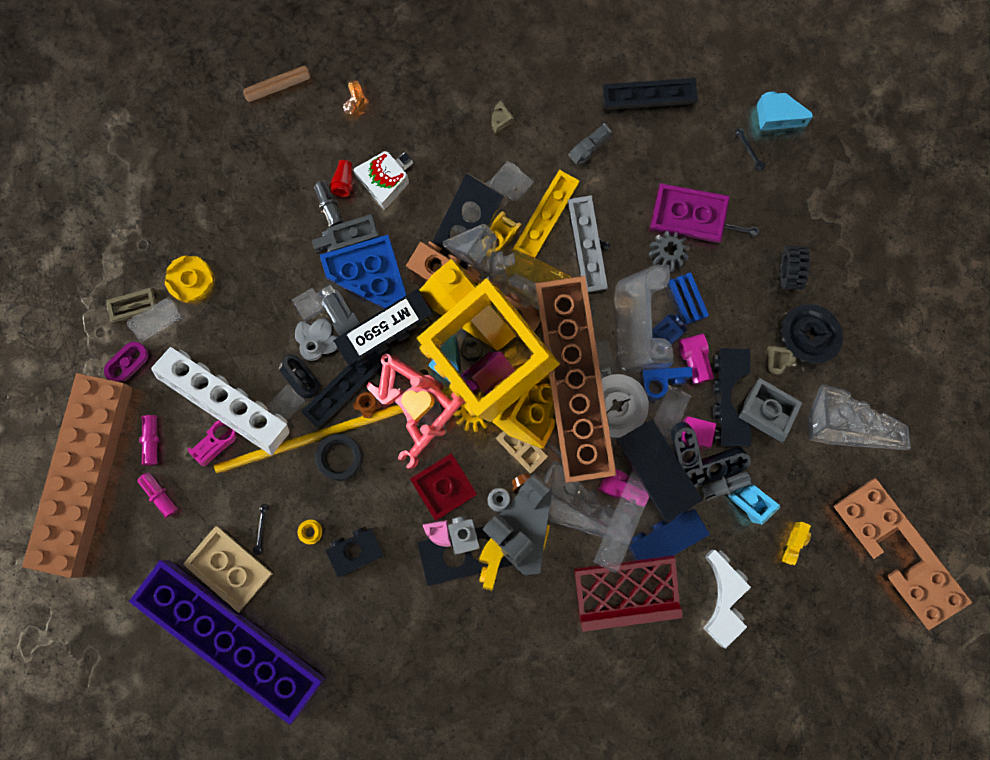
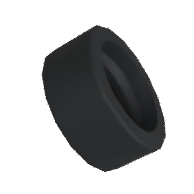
M333 434L326 437L318 445L315 452V462L318 470L325 477L335 481H346L353 478L360 471L363 464V452L360 445L352 437L345 434ZM337 443L348 445L354 454L352 465L343 472L331 470L325 461L327 450Z

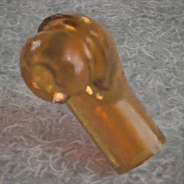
M356 80L348 83L351 98L347 100V103L344 102L343 104L344 111L351 115L358 113L365 101L359 82Z

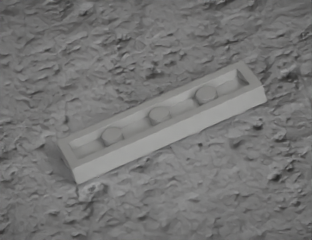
M592 195L568 199L581 276L586 278L587 291L592 293L608 290Z

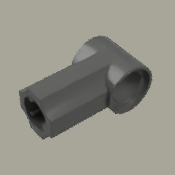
M339 291L331 293L321 301L334 323L332 325L339 336L360 324L355 314L351 313Z

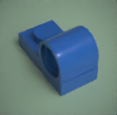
M692 367L643 370L640 373V381L648 400L657 401L661 399L668 390V382H671L672 385L686 384V380L692 377ZM649 384H659L661 392L659 394L652 393L649 389Z

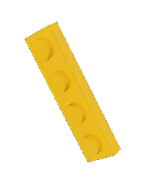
M561 170L558 171L513 247L514 253L532 263L534 262L567 206L568 199H571L580 182L578 179Z

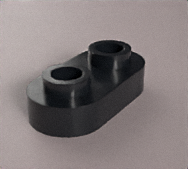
M286 355L279 364L281 374L299 396L312 398L320 388L319 381L298 356Z

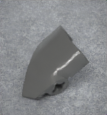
M536 473L524 483L518 495L500 514L494 516L483 528L501 547L503 555L524 576L541 573L546 528L553 489Z

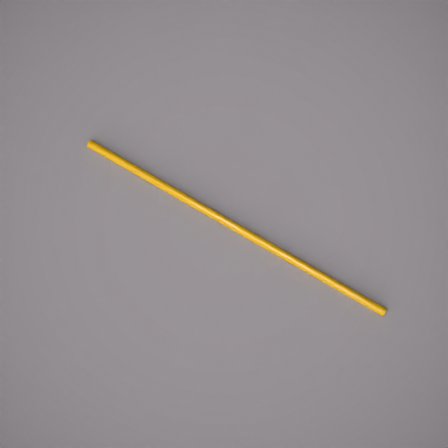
M525 363L513 366L516 371ZM450 388L441 390L448 398L452 397L453 392ZM397 404L373 412L370 418L360 416L284 441L272 455L404 412ZM259 449L214 464V469L216 473H220L271 455L263 449Z

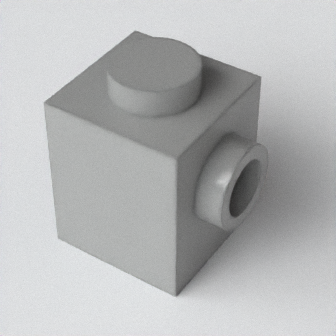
M467 516L452 519L453 524L448 525L455 555L480 549L473 519L467 520Z

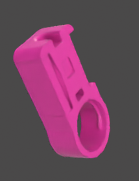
M220 420L215 422L206 431L208 435L193 449L188 448L190 455L201 466H206L236 440L237 432L231 428L218 439L215 438L217 429L221 426H227Z

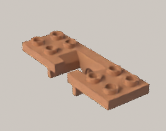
M876 477L834 505L836 511L873 559L884 553L879 543L898 530L902 532L916 550L922 561L903 573L896 569L887 576L928 630L972 603Z

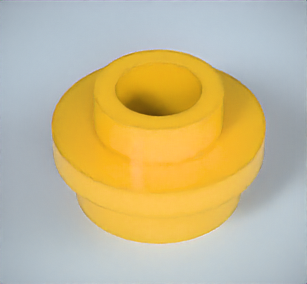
M305 520L298 528V537L305 544L317 543L323 534L322 526L315 520ZM310 527L315 530L312 537H309L306 533Z

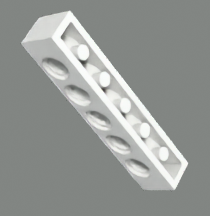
M170 347L151 368L158 380L271 456L290 433L287 426L288 422L285 418L277 413L273 415L268 412V408L260 401L256 400V402L250 400L249 396L242 389H233L225 378L220 375L215 377L209 373L210 370L200 362L196 364L191 361V357L183 350L176 351ZM189 371L186 375L179 376L181 372ZM208 383L207 387L198 389L201 384ZM227 396L225 401L217 402L219 397ZM240 409H247L246 413L242 415L236 414ZM259 422H267L263 428L255 427Z

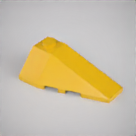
M450 259L432 274L419 292L431 308L443 316L477 286L458 262ZM491 303L462 327V329L496 351H499L517 336Z

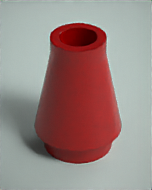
M339 161L329 184L331 193L336 196L347 197L353 190V164L350 161Z

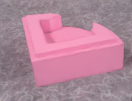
M447 520L423 524L427 537L433 543L444 547L451 546Z

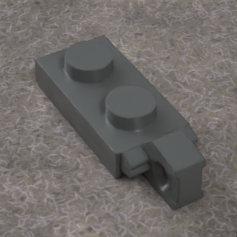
M370 214L328 227L326 231L322 232L323 237L313 239L312 243L316 253L324 250L331 252L380 236L373 215Z

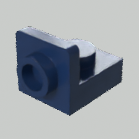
M670 313L647 335L664 352L688 329L685 327L686 322L680 315Z

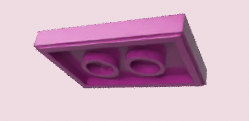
M660 183L650 230L663 233L669 231L670 234L678 232L679 236L721 243L730 196Z

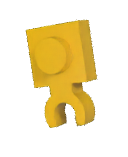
M795 522L782 562L790 565L796 564L800 549L803 546H807L810 541L811 532L809 530L811 525L804 522Z

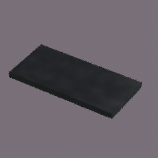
M653 419L615 440L665 523L703 501Z

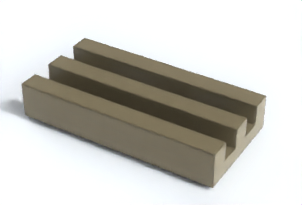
M151 287L105 300L110 322L117 324L159 312L157 299L154 295L155 290ZM149 296V299L113 309V305ZM151 305L150 307L115 316V314Z

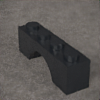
M721 348L716 352V355H713L712 360L713 369L716 370V379H713V393L717 395V403L713 404V417L717 418V427H715L713 441L717 442V448L740 447L746 449L751 447V424L739 418V414L732 405L731 392L737 380L750 374V349Z

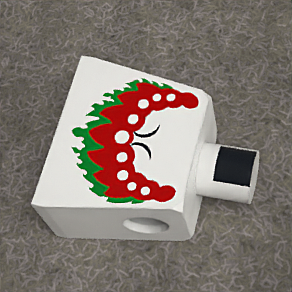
M385 151L353 170L356 178L385 210L408 185L409 179L405 170L413 164V161L405 152L394 160Z

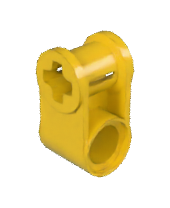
M503 211L498 214L482 238V252L490 259L499 257L522 227L521 223H515L506 217V213ZM490 241L497 242L499 246L495 249H491L486 244Z

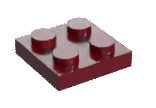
M452 453L410 478L435 521L477 496V493Z

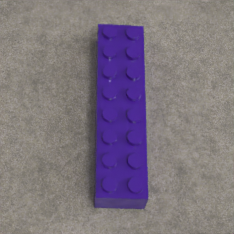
M160 560L129 600L137 609L289 725L298 718L326 679L170 560Z

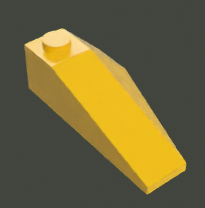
M549 374L492 421L509 436L539 448H544L555 426V419H553L554 404Z

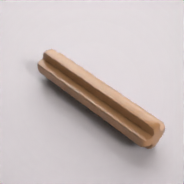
M301 66L247 87L243 90L246 100L251 102L310 79V74L306 66Z

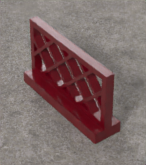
M674 555L574 569L582 632L683 618L679 601L676 559ZM670 564V572L664 579L655 573L660 565ZM635 568H643L647 571L639 582L630 576ZM617 571L622 575L615 585L604 579L609 572ZM591 574L597 580L590 588H587L581 583V576ZM651 575L660 581V584L653 592L643 586ZM626 579L636 585L628 595L618 589ZM601 582L611 588L603 599L594 593V590ZM666 585L672 590L673 598L661 599L657 594ZM640 589L649 594V597L644 602L637 603L632 599ZM615 592L624 598L618 606H612L607 602ZM590 595L600 602L595 609L584 610V602Z

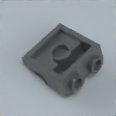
M759 378L752 386L743 404L744 407L739 418L778 441L783 442L789 434L802 402Z

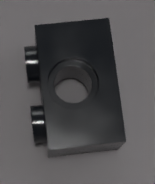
M365 526L352 532L354 537L346 541L342 537L330 543L331 548L325 551L338 578L386 556L374 529L370 528L367 530ZM355 543L361 548V553L357 558H353L349 554L350 546Z

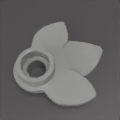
M328 318L318 319L311 326L303 321L297 325L295 339L300 344L301 356L306 360H318L323 354L333 353L338 349L333 341L337 336L331 335L332 325ZM310 346L316 347L314 350L307 349Z

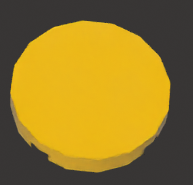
M181 256L175 259L166 271L165 286L172 296L182 302L192 303L205 298L211 291L214 283L213 272L210 266L200 257Z

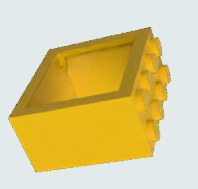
M485 279L417 337L422 344L419 347L422 353L428 359L432 358L436 363L434 366L435 370L443 378L447 377L452 383L449 385V388L458 398L461 396L465 400L466 404L464 407L472 417L477 416L480 420L485 419L490 422L560 365L503 292L488 279ZM493 302L534 354L530 360L488 395L479 399L440 349V346Z

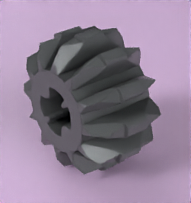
M665 231L664 237L658 234L655 237L656 242H651L650 244L652 251H650L649 257L655 258L652 263L654 266L659 263L662 264L660 267L661 271H664L666 266H668L669 271L674 272L675 266L681 269L684 266L683 261H688L689 259L686 253L689 252L690 246L683 245L686 242V238L677 239L678 232H675L673 237H671L669 231ZM666 248H670V252L673 250V255H668L669 252H665Z

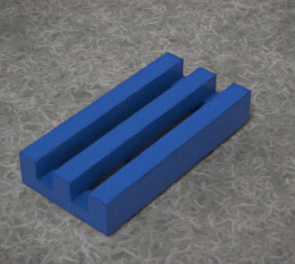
M691 272L668 281L686 325L709 316ZM686 280L689 284V287L694 296L698 309L701 313L700 315H698L693 300L690 296V293L685 283ZM678 283L690 308L692 318H689L676 286Z

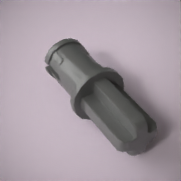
M326 181L317 182L314 188L321 203L319 207L324 211L329 227L344 223L336 205L338 203L337 199L333 198L328 183Z
M744 472L727 479L724 476L722 480L702 486V490L706 500L710 501L726 494L730 496L732 491L750 486L753 483L750 474Z

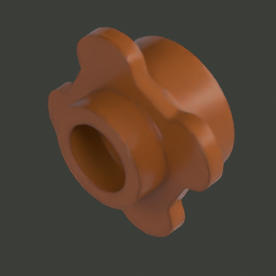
M366 391L358 396L357 400L353 403V407L355 410H359L364 418H370L376 409L382 407V403L370 391Z

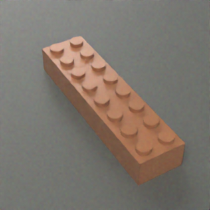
M581 276L536 283L544 345L560 363L549 373L565 482L616 476L586 278Z
M76 373L22 567L68 578L82 577L133 387L116 381Z

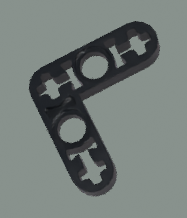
M679 422L671 430L675 456L695 487L720 480L724 476L728 477L743 472L751 464L750 456L740 447L701 459L697 436L690 424ZM684 431H686L685 440L687 443H684L680 438ZM694 451L690 459H682L685 452ZM721 463L719 470L710 472L713 464Z

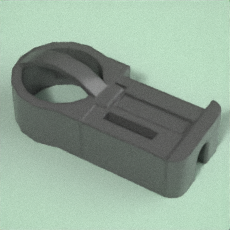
M603 123L594 133L577 144L569 153V157L576 165L588 161L592 153L611 138L613 131L606 123Z

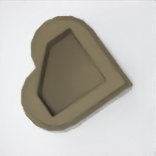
M769 346L766 362L767 371L774 376L780 375L787 367L792 366L796 362L797 357H793L792 352L786 350V348Z

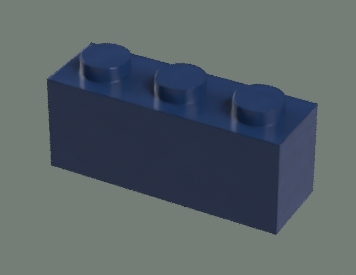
M694 508L686 510L669 522L665 523L662 520L652 526L654 531L647 535L644 532L630 538L633 543L627 546L635 560L673 556L709 536L710 533Z

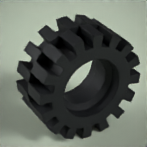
M785 246L783 256L781 257L782 264H780V283L782 289L803 290L806 287L807 276H809L808 269L810 267L808 247Z

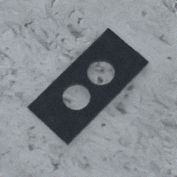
M466 173L432 243L441 248L440 253L446 257L450 253L461 260L459 265L467 269L505 195L471 174ZM466 202H475L480 207L481 216L478 221L469 222L463 217L462 207ZM460 225L468 231L469 239L465 245H457L451 240L450 231L453 226Z
M485 526L475 528L477 539H486L488 541L491 539L483 530ZM430 539L417 542L427 586L479 574L482 572L483 567L488 568L489 564L476 560L472 556L471 551L465 552V560L461 566L456 568L449 567L443 559L444 551L448 547L437 545ZM504 556L500 561L498 569L512 566L513 564Z

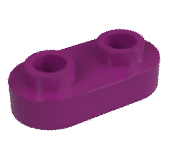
M129 342L106 363L104 367L106 379L120 383L126 382L148 360L149 353L147 348L139 342ZM139 351L140 356L137 359H134V353ZM121 368L122 374L117 376L116 371Z

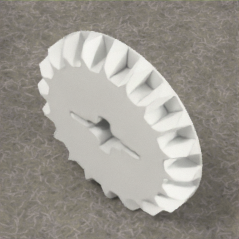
M612 374L601 378L610 437H622L644 423L649 409L647 394L642 385L632 377ZM614 399L618 402L624 401L620 406L621 411L619 412L615 409L609 410L613 406L612 401Z

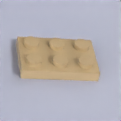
M219 526L213 528L183 563L185 567L238 613L246 607L274 574Z

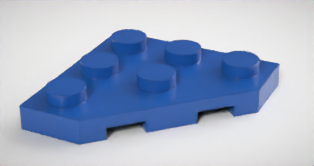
M388 235L320 255L328 280L383 309L406 296Z

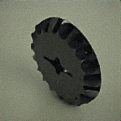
M799 305L793 308L782 322L783 326L780 332L783 334L782 341L786 344V350H790L793 357L801 359V362H809L810 365L815 363L822 364L835 357L841 349L843 342L841 325L829 310L819 305ZM809 330H812V334L816 335L812 340L809 335L805 334Z

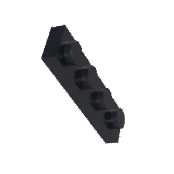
M696 78L603 84L602 86L604 110L696 104L698 101Z
M376 352L367 357L369 361L358 368L355 365L352 367L347 366L301 412L317 429H320L382 368V355H377Z

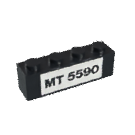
M418 289L333 341L348 366L352 367L355 365L358 368L369 361L367 357L376 352L379 355L390 348L389 343L396 339L400 342L411 335L409 331L416 327L422 329L430 324V318L433 317V313Z

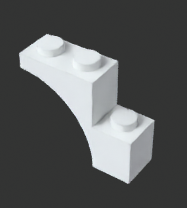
M710 550L704 558L708 561L715 574L718 598L714 613L703 628L721 647L726 648L747 628L742 622L745 618L735 608L730 610V607L751 587L746 583L748 580L746 575L739 569L735 571L728 564L731 560L721 550L719 552Z

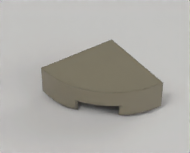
M502 101L495 106L492 113L491 124L495 134L512 124L515 120Z

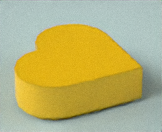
M410 390L405 392L401 399L402 405L415 421H419L434 405L433 395L425 391L415 392Z

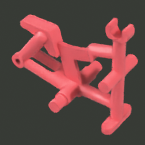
M384 354L381 357L383 365L380 384L377 386L372 381H369L367 388L382 404L390 405L396 402L403 410L408 420L406 428L413 438L415 445L410 451H402L398 458L399 460H405L409 455L411 460L406 467L413 469L419 462L417 456L435 436H443L445 434L443 426L459 407L466 402L461 396L458 398L454 393L451 395L454 398L451 401L441 391L443 389L442 382L430 375L421 374L402 362L398 356ZM396 371L410 379L412 387L407 391L429 392L445 408L432 425H423L419 431L417 427L419 421H415L402 405L401 399L405 392L401 389H394Z

